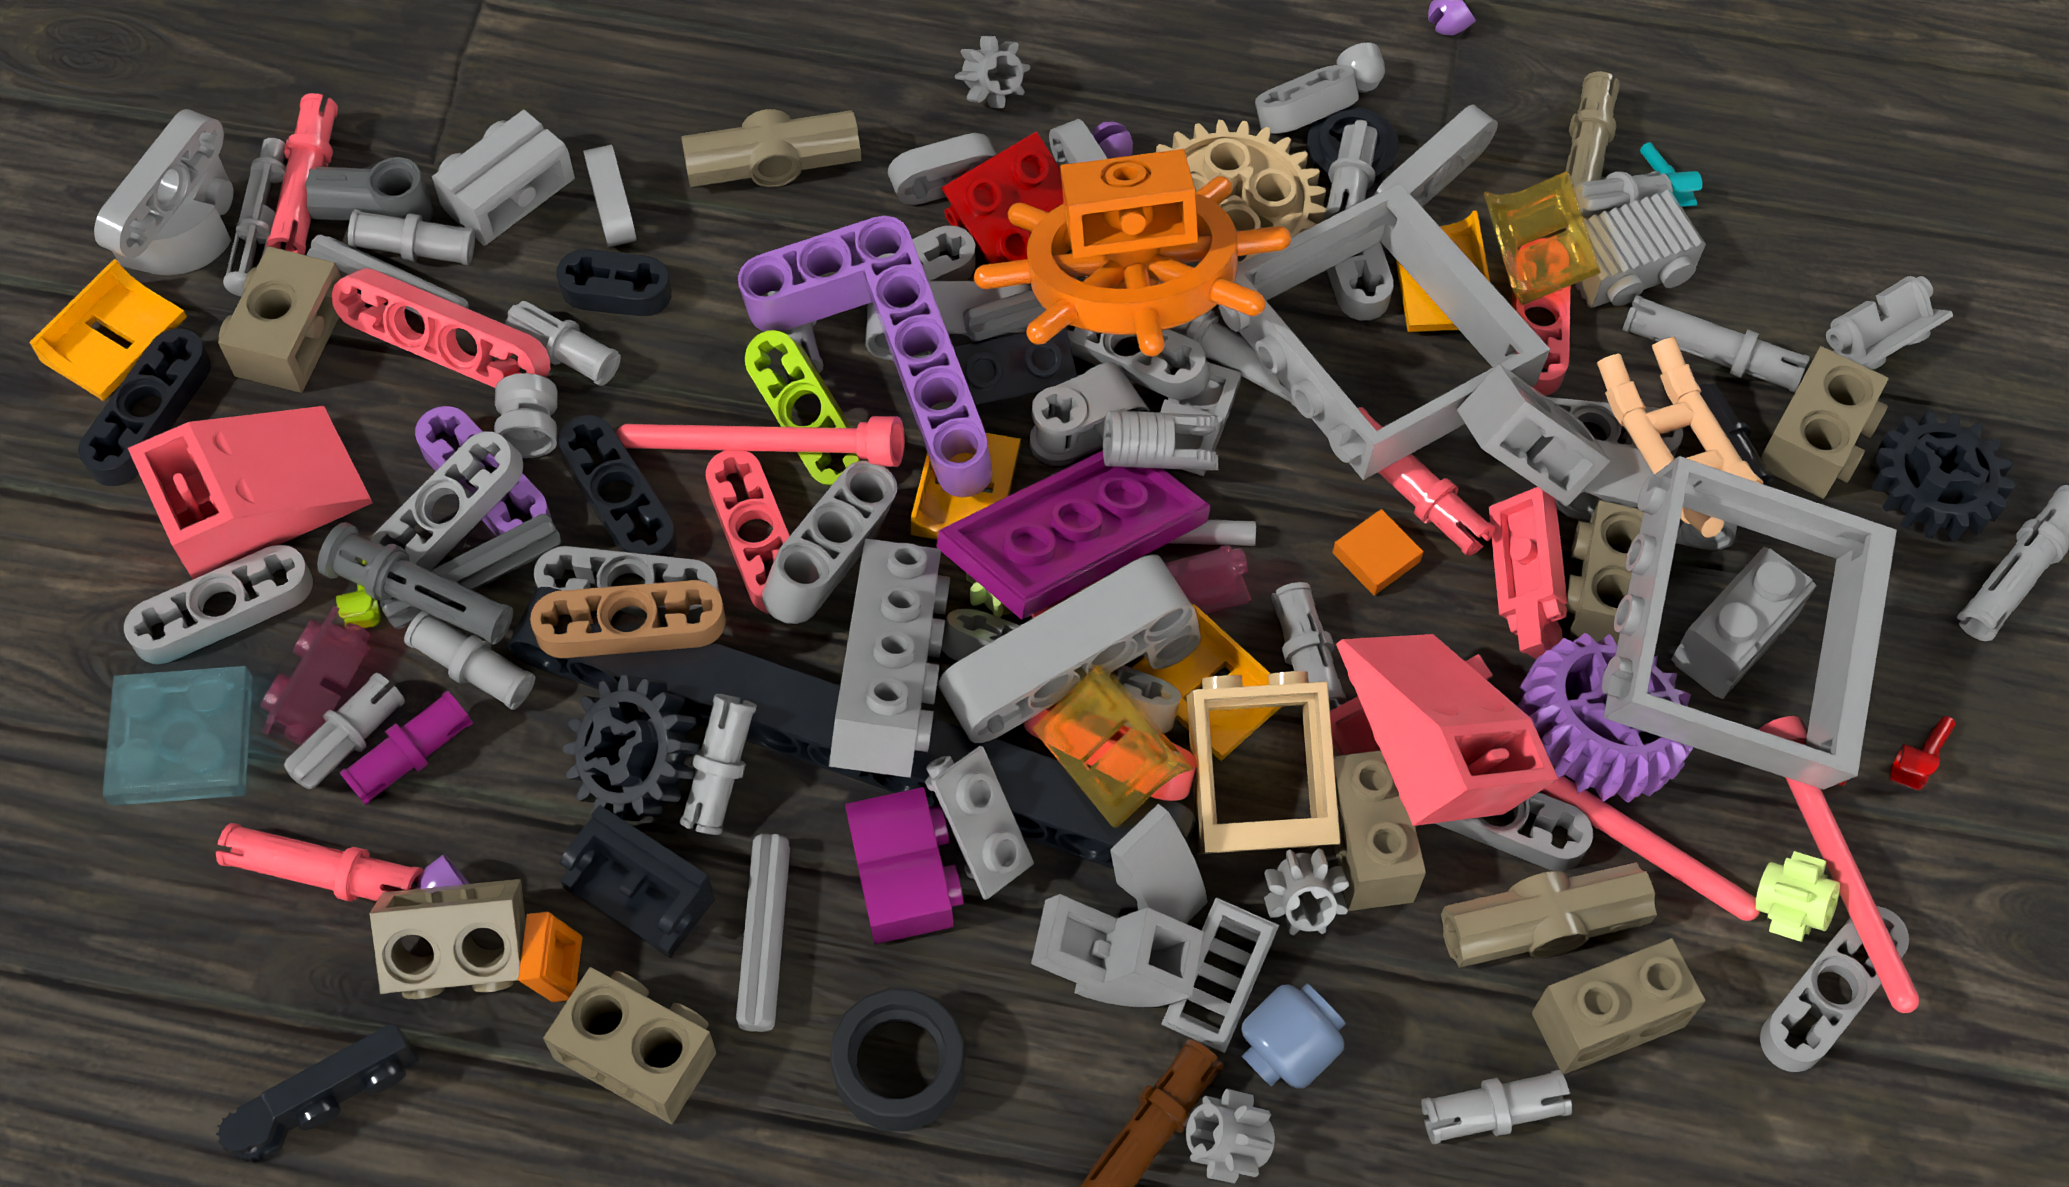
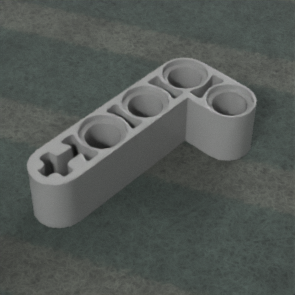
M1144 556L959 660L942 674L938 681V687L968 738L973 743L990 741L1142 654L1153 669H1164L1179 663L1189 656L1200 643L1201 635L1196 610L1160 556Z

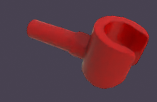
M1942 716L1921 747V750L1907 744H1902L1891 766L1889 779L1915 790H1922L1929 776L1937 770L1940 764V749L1956 726L1954 719L1949 716Z

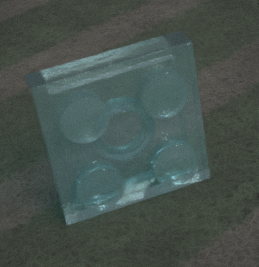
M237 666L114 676L103 785V797L111 806L245 795L253 679L247 667Z

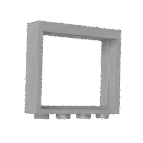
M1401 183L1291 237L1290 245L1284 250L1259 253L1238 264L1234 283L1255 290L1264 296L1266 305L1261 314L1248 316L1219 304L1221 315L1227 326L1235 332H1240L1255 350L1262 368L1267 373L1276 375L1291 393L1298 411L1304 417L1312 418L1329 439L1330 446L1335 455L1341 461L1349 463L1363 480L1464 425L1465 422L1457 412V409L1498 364L1504 366L1530 386H1535L1550 352V348ZM1382 242L1493 368L1376 431L1268 304L1267 300Z
M1681 456L1677 457L1656 474L1649 475L1639 494L1638 509L1644 513L1640 533L1634 538L1626 558V569L1632 572L1628 594L1621 600L1614 619V629L1620 635L1616 655L1608 663L1602 680V692L1608 695L1603 718L1823 790L1858 776L1897 530ZM1682 507L1836 558L1805 745L1647 694Z

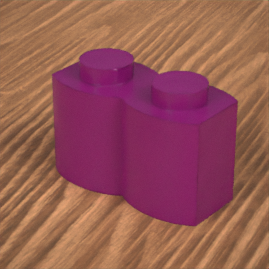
M924 787L845 804L874 945L954 927L952 907L963 905L964 903L956 865L943 867L938 846L949 844L946 821L941 805H928Z

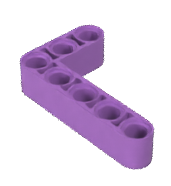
M890 216L873 217L757 255L741 267L738 275L739 289L750 320L754 326L762 331H786L872 302L939 484L943 490L952 496L962 498L974 496L988 486L993 471L986 433L911 235L903 222ZM888 253H893V254H894V255H892V256H890V257L878 258L879 256H881V255H883V254H888ZM829 272H837L829 277H820ZM778 291L772 296L763 297L768 292ZM902 302H914L908 307H895ZM923 351L934 352L926 358L913 357ZM948 401L954 403L947 409H930L939 402ZM960 453L974 455L972 459L962 463L949 461L953 456Z

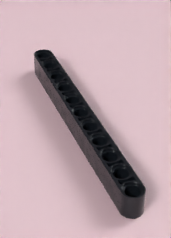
M541 586L536 589L508 642L511 652L527 664L598 690L601 681L606 680L619 683L621 675L636 676L667 683V693L682 695L685 699L678 715L695 717L696 724L708 727L715 694H725L741 698L739 704H743L744 700H748L756 704L757 707L752 715L746 737L747 742L893 793L924 787L928 805L930 806L940 803L935 792L929 790L925 783L926 779L930 776L926 769L927 765L943 756H951L955 764L977 747L982 746L1023 838L1114 869L1110 850L1158 804L1170 813L1187 844L1196 823V817L1191 810L1176 801L1161 800L1148 796L1125 783L997 739L983 743H973L962 727L935 718L932 721L928 752L914 751L910 778L830 767L835 715L840 691L839 685L714 642L698 648L573 658L550 656L538 645L530 618L533 607L542 597L555 591H563L548 586ZM619 610L612 617L611 626L621 632H632L639 629L646 619ZM593 611L591 616L594 624L590 625L593 633L601 632L597 619V611ZM570 615L559 616L558 625L553 627L555 634L567 633L568 624L573 622Z

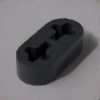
M583 249L568 253L561 259L557 267V280L561 294L566 303L577 309L633 316H651L667 307L672 298L668 271L665 265L654 257ZM585 274H594L595 277L588 278L586 285H576V282H581L584 279ZM643 280L653 282V284H647L644 292L634 290V288H640Z

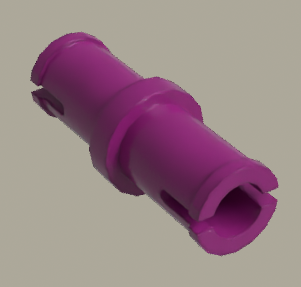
M446 691L442 694L441 698L401 728L395 723L385 731L388 735L387 739L346 770L344 768L339 773L367 806L373 798L414 768L419 772L429 765L426 761L428 756L463 729L469 728L474 723L449 691Z

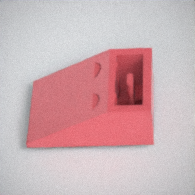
M324 406L187 422L128 448L171 545L192 579L203 576L264 548L283 544L373 503Z
M1434 634L1342 639L1336 644L1348 671L1349 679L1356 690L1373 730L1375 741L1381 749L1398 789L1400 800L1406 808L1413 826L1503 815L1558 780L1532 719Z

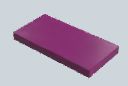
M1103 451L940 529L938 532L937 548L1023 620L1207 523L1211 506L1164 469L1106 466Z

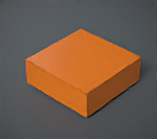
M1380 509L1337 540L1332 553L1375 596L1420 563L1424 551Z
M550 912L527 914L518 980L551 1002L568 1001L577 986L582 946L581 934Z

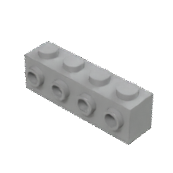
M865 538L835 715L830 767L910 778L914 751L928 752L934 711L920 709L921 703L934 704L939 665L926 662L927 657L940 658L945 620L935 619L932 616L933 613L945 615L950 577L938 575L941 554L939 549L917 546L910 543H894Z

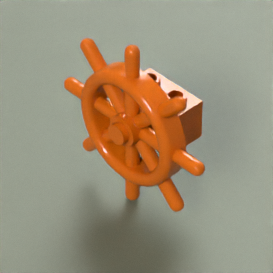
M1178 149L1060 165L1063 204L1049 213L1025 203H1015L1008 211V218L1013 225L1032 232L1027 245V259L982 265L974 273V281L982 289L1031 284L1037 300L1046 309V311L1030 322L1027 327V337L1034 344L1041 345L1046 343L1067 325H1071L1083 330L1104 334H1137L1141 352L1146 356L1154 357L1159 355L1164 349L1165 342L1162 330L1190 322L1207 313L1217 304L1248 316L1261 314L1266 305L1264 296L1255 290L1234 283L1238 270V256L1284 250L1291 243V234L1283 226L1236 231L1230 216L1219 206L1232 193L1231 181L1224 176H1217L1195 193L1185 150ZM1201 261L1195 268L1183 264ZM1089 276L1082 282L1074 279L1077 277Z

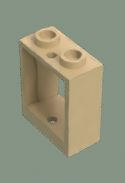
M1307 671L1272 673L1268 675L1269 685L1243 687L1242 676L1240 675L1213 676L1202 678L1203 689L1192 690L1187 695L1190 751L1194 755L1197 765L1193 778L1198 854L1340 844L1327 682L1309 683ZM1302 705L1311 818L1217 824L1209 711Z

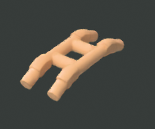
M1670 337L1652 345L1662 375H1660L1668 397L1673 403L1671 406L1648 413L1645 412L1646 406L1638 394L1634 381H1631L1621 354L1611 355L1597 362L1607 389L1605 394L1611 410L1620 425L1625 426L1653 474H1656L1675 460L1660 435L1690 425L1706 452L1687 457V459L1763 484V481L1752 471L1746 461H1742L1700 395L1701 389L1693 377L1689 364H1685L1676 337ZM1682 507L1680 518L1685 523L1695 527L1704 537H1714L1722 530L1724 526L1723 520Z

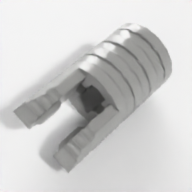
M1108 411L1103 431L1104 463L1110 467L1218 470V455H1216V452L1206 449H1174L1175 434L1207 435L1218 431V416Z

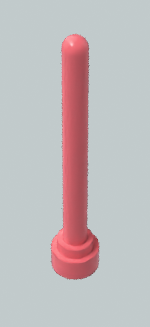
M872 416L869 422H860L857 428L624 424L616 431V435L623 446L631 449L857 453L860 460H868L871 464L884 467H898L900 465L905 443L903 423L898 416Z
M1798 716L1778 718L1758 729L1793 742L1806 744L1808 730L1803 719ZM1786 778L1823 860L1827 861L1826 866L1833 881L1840 883L1839 894L1892 1007L1900 1013L1913 1012L1919 1005V995L1821 789Z
M1565 776L1559 777L1557 781L1540 791L1542 794L1577 807L1588 817L1591 825L1739 919L1751 921L1760 914V911L1756 910L1755 896L1611 805L1602 802L1600 798L1587 790L1577 794L1576 783Z

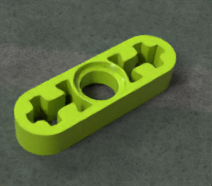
M776 330L762 332L752 339L745 353L746 369L781 427L833 428L836 425V428H852L805 350L797 341L787 334ZM776 348L782 353H787L781 359L782 365L787 373L797 381L787 385L778 373L769 368L764 369L771 363L768 353L772 349ZM805 394L817 395L821 402L819 417L811 425L797 426L792 417L794 403ZM797 452L812 477L828 487H831L842 474L831 468L825 469L832 461L829 453ZM848 453L843 458L846 468L855 462L868 461L860 460L857 453Z

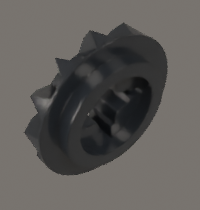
M1347 107L1312 124L1308 133L1306 152L1310 153L1312 157L1313 169L1324 170L1329 173L1331 164L1338 158L1345 126L1355 124L1357 120L1367 121V126L1376 128L1378 133L1371 166L1376 175L1374 182L1378 183L1386 170H1393L1398 155L1399 141L1392 125L1379 114L1360 107Z

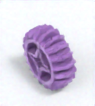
M1584 633L1573 642L1563 638L1551 650H1546L1534 662L1530 672L1520 686L1521 692L1518 697L1521 701L1518 704V708L1532 719L1547 755L1555 766L1554 770L1557 777L1566 775L1573 779L1576 783L1577 794L1589 787H1593L1602 802L1616 793L1627 803L1633 798L1639 797L1641 793L1650 797L1654 792L1660 790L1669 779H1674L1685 765L1683 761L1690 754L1693 747L1603 718L1608 695L1602 692V680L1608 663L1616 655L1617 644L1610 634L1598 642L1587 633ZM1658 655L1654 656L1647 694L1688 707L1691 694L1674 689L1677 673H1663L1657 668ZM1567 690L1572 691L1575 700L1568 701ZM1639 733L1644 734L1646 741L1645 745L1642 744V741L1639 737Z

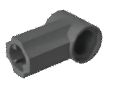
M401 157L388 158L379 162L372 169L316 167V169L309 170L306 181L307 209L312 219L350 221L351 213L354 212V209L399 218H406L408 213L419 214L425 222H431L434 216L433 205L420 170L409 159Z

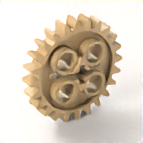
M1218 120L1216 133L1208 134L1205 128L1198 123L1194 127L1193 139L1190 140L1177 131L1173 136L1172 148L1161 144L1156 147V152L1185 150L1195 193L1217 176L1228 178L1232 183V193L1219 206L1230 216L1235 228L1240 231L1283 226L1289 230L1291 237L1324 221L1326 208L1323 207L1326 190L1323 187L1317 186L1320 174L1319 169H1305L1308 157L1306 151L1289 155L1291 143L1289 137L1278 141L1276 144L1269 142V127H1265L1257 136L1249 135L1247 121L1241 122L1237 132H1229L1225 122ZM1257 254L1247 255V257L1244 260L1239 261L1238 264L1250 259L1251 257Z

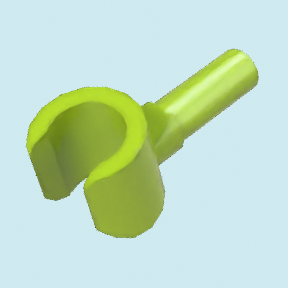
M363 560L362 564L367 565V561ZM358 584V591L336 596L338 614L341 618H344L346 632L373 627L381 621L378 601L369 597L365 592V587Z

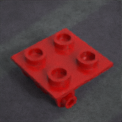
M1037 131L941 188L951 204L950 207L944 210L947 221L951 226L960 228L963 226L968 230L989 264L1027 259V245L1032 232L1017 227L1010 222L1008 211L1013 204L1025 203L1049 213L1064 203L1060 167Z

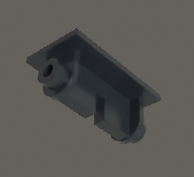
M1066 327L1041 345L1032 343L1025 332L953 347L975 405L1038 393L1046 388L1057 386L1077 377Z

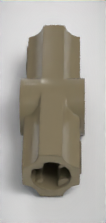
M765 109L748 116L742 123V127L681 136L690 187L752 178L760 186L768 188L780 187L796 180L801 170L861 161L858 128L852 110L791 119L783 111Z
M1637 862L1570 878L1563 871L1543 872L1519 881L1508 892L1445 906L1441 913L1444 930L1443 937L1450 958L1456 961L1459 968L1529 952L1533 958L1554 957L1580 947L1590 937L1652 923L1657 916L1654 900L1655 891L1647 871H1643Z

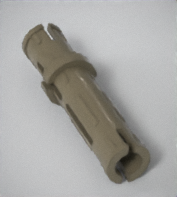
M1593 72L1584 78L1579 110L1577 114L1575 113L1572 116L1569 133L1572 137L1570 155L1568 156L1561 199L1555 216L1558 224L1565 221L1563 226L1565 229L1572 222L1579 223L1583 219L1572 214V204L1567 201L1569 190L1576 189L1580 182L1601 180L1606 147L1608 142L1610 143L1615 136L1617 125L1613 118V112L1620 89V82L1617 78L1611 81L1612 74L1607 72Z

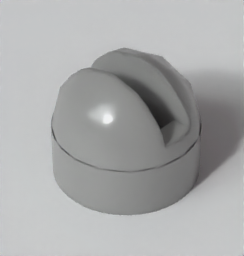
M1360 43L1351 46L1339 55L1336 62L1337 65H1347L1354 69L1357 88L1360 93L1373 91L1385 74V63L1379 47L1374 43Z

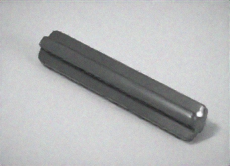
M540 514L431 570V572L475 591L535 560L550 549L559 547L562 543L561 536L552 519L547 514ZM429 590L431 596L449 604L453 602V600ZM394 597L388 600H380L384 614L395 629H401L411 624L413 619L423 611Z

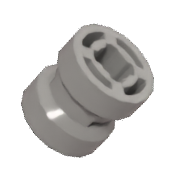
M529 373L513 374L504 377L496 385L495 406L501 416L495 422L494 432L500 434L519 451L522 458H536L547 455L557 445V425L551 418V415L557 409L558 391L556 385L548 378Z

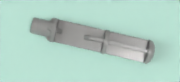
M277 138L265 139L260 157L252 162L239 222L236 226L235 239L223 280L225 288L230 293L240 297L244 293V283L247 274L252 269L257 244H265L263 254L267 249L266 243L268 236H270L275 211L267 207L272 183L283 182L286 166L283 164L286 144ZM241 238L246 243L239 272H231L238 241Z

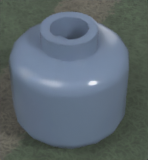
M1308 983L1300 990L1289 984L1281 985L1243 1021L1242 1034L1252 1047L1242 1057L1270 1087L1282 1078L1291 1087L1297 1089L1305 1088L1342 1053L1344 1039L1339 1030L1346 1023Z

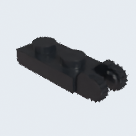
M390 1023L264 1091L262 1095L238 1107L236 1113L232 1114L229 1112L226 1118H222L223 1122L221 1125H217L219 1127V1132L216 1133L219 1136L218 1143L223 1145L225 1151H229L236 1158H241L244 1162L250 1160L254 1163L257 1159L262 1160L265 1154L270 1156L282 1149L289 1130L298 1125L301 1130L318 1127L337 1116L341 1111L339 1103L363 1090L370 1095L394 1086L406 1076L404 1068L419 1061L405 1034L396 1025L393 1026Z

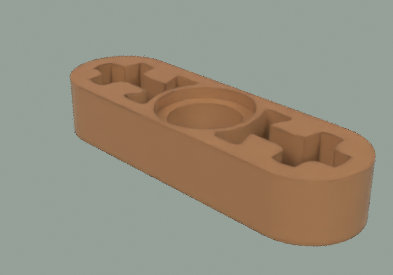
M698 580L555 591L545 595L535 604L530 618L531 626L540 648L548 655L557 658L703 647L717 640L726 624V616L720 593L711 584ZM695 604L702 605L703 613H701L700 622L695 624L688 623L686 616L690 611L689 606ZM657 606L666 607L667 614H665L668 627L660 628L661 624ZM624 607H638L647 613L645 623L635 631L621 632L611 626L614 614ZM593 611H597V619L601 632L593 633L590 625L594 624L591 616ZM570 615L573 622L568 624L567 633L555 634L553 627L558 625L559 616Z

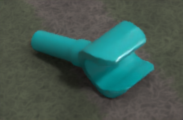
M1652 143L1644 144L1640 149L1641 154L1655 171H1659L1660 174L1665 173L1669 177L1673 188L1672 194L1680 206H1697V200L1694 197L1693 191L1702 189V179L1699 172H1675L1674 168L1665 161Z

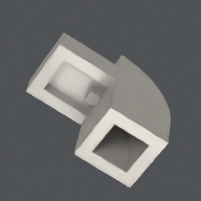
M219 156L141 255L135 258H127L113 252L121 266L157 275H180L205 267L226 250L231 242V238L220 215H224L229 210L233 200L234 189Z
M1058 894L1045 900L1031 964L1075 982L1076 988L1074 993L1089 999L1129 1007L1163 1006L1192 997L1204 932L1148 907L1120 918H1114Z

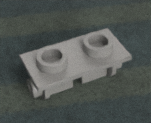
M1907 276L1876 295L1881 312L1880 317L1876 303L1874 301H1865L1844 315L1834 319L1831 323V329L1826 332V339L1834 349L1833 352L1874 370L1886 362L1888 355L1901 347L1912 345L1928 338L1931 334V329L1953 317L1952 311L1932 309L1930 297L1933 295V287L1928 279L1923 276L1917 278Z
M979 746L955 764L951 756H943L930 762L926 767L930 776L926 779L925 783L929 790L935 792L946 818H948L952 832L967 863L964 867L967 877L974 878L983 899H989L1032 866L1034 862L984 747Z

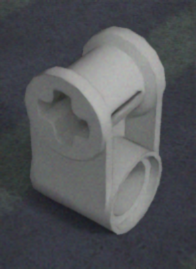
M1114 362L1099 364L1088 370L1085 374L1057 386L1046 388L1037 394L1032 405V418L1035 426L1031 430L1029 446L1032 454L1039 461L1047 465L1063 466L1071 464L1076 459L1103 448L1104 423L1108 411L1150 412V410L1119 365ZM1049 404H1051L1050 416H1048V414H1049ZM1066 436H1068L1067 448H1065Z

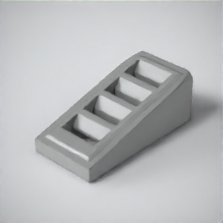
M1215 898L1202 928L1204 934L1195 981L1199 975L1235 991V995L1230 1004L1193 987L1192 997L1169 1005L1161 1025L1225 1054L1279 925ZM1222 927L1255 942L1256 945L1253 953L1250 954L1216 939L1215 935L1218 928ZM1208 951L1245 966L1246 969L1242 978H1238L1205 963ZM1187 1000L1225 1016L1221 1028L1218 1029L1183 1013L1182 1011Z

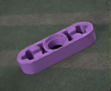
M442 406L429 410L419 419L415 428V436L424 459L437 471L455 453L446 441L442 439L436 440L435 437L438 434L445 432L450 437L456 435L461 447L470 437L483 431L460 409ZM491 454L487 455L481 462L484 466L495 468L499 466L495 457ZM522 473L517 484L481 520L496 536L522 524L523 522L519 519L511 521L508 509L504 503L509 496L512 504L524 515L531 513L532 518L540 514H547L551 518L543 494ZM463 477L459 483L474 494L478 489L466 483L467 479Z

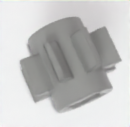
M981 36V50L962 49L960 51L965 61L962 72L957 73L955 79L965 81L971 89L967 95L969 102L980 103L987 97L990 107L1004 108L1006 102L1005 95H1023L1025 93L1020 84L1023 79V73L1030 70V65L1021 63L1015 55L1018 50V43L1005 41L998 48V41L995 36ZM997 66V74L988 78V70Z
M1318 848L1313 854H1295L1290 849L1286 851V859L1281 862L1277 870L1266 869L1264 873L1268 888L1271 893L1264 897L1270 918L1285 914V920L1291 935H1295L1299 930H1318L1321 934L1326 933V926L1331 923L1336 914H1347L1348 912L1344 896L1341 891H1344L1349 886L1342 866L1328 869L1322 849Z
M1225 1089L1222 1099L1205 1096L1202 1099L1203 1104L1193 1111L1187 1123L1186 1141L1192 1152L1190 1156L1191 1161L1208 1165L1207 1178L1235 1183L1239 1174L1252 1177L1258 1176V1168L1268 1161L1275 1143L1274 1129L1269 1121L1270 1111L1253 1107L1254 1098L1251 1094Z

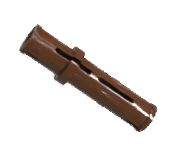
M1188 1039L1164 1075L1159 1078L1154 1086L1147 1085L1138 1096L1140 1105L1132 1114L1133 1116L1121 1132L1116 1135L1079 1187H1135L1165 1143L1170 1140L1175 1132L1181 1133L1186 1129L1190 1118V1111L1206 1088L1210 1086L1224 1068L1223 1063L1217 1060L1218 1057L1201 1043Z

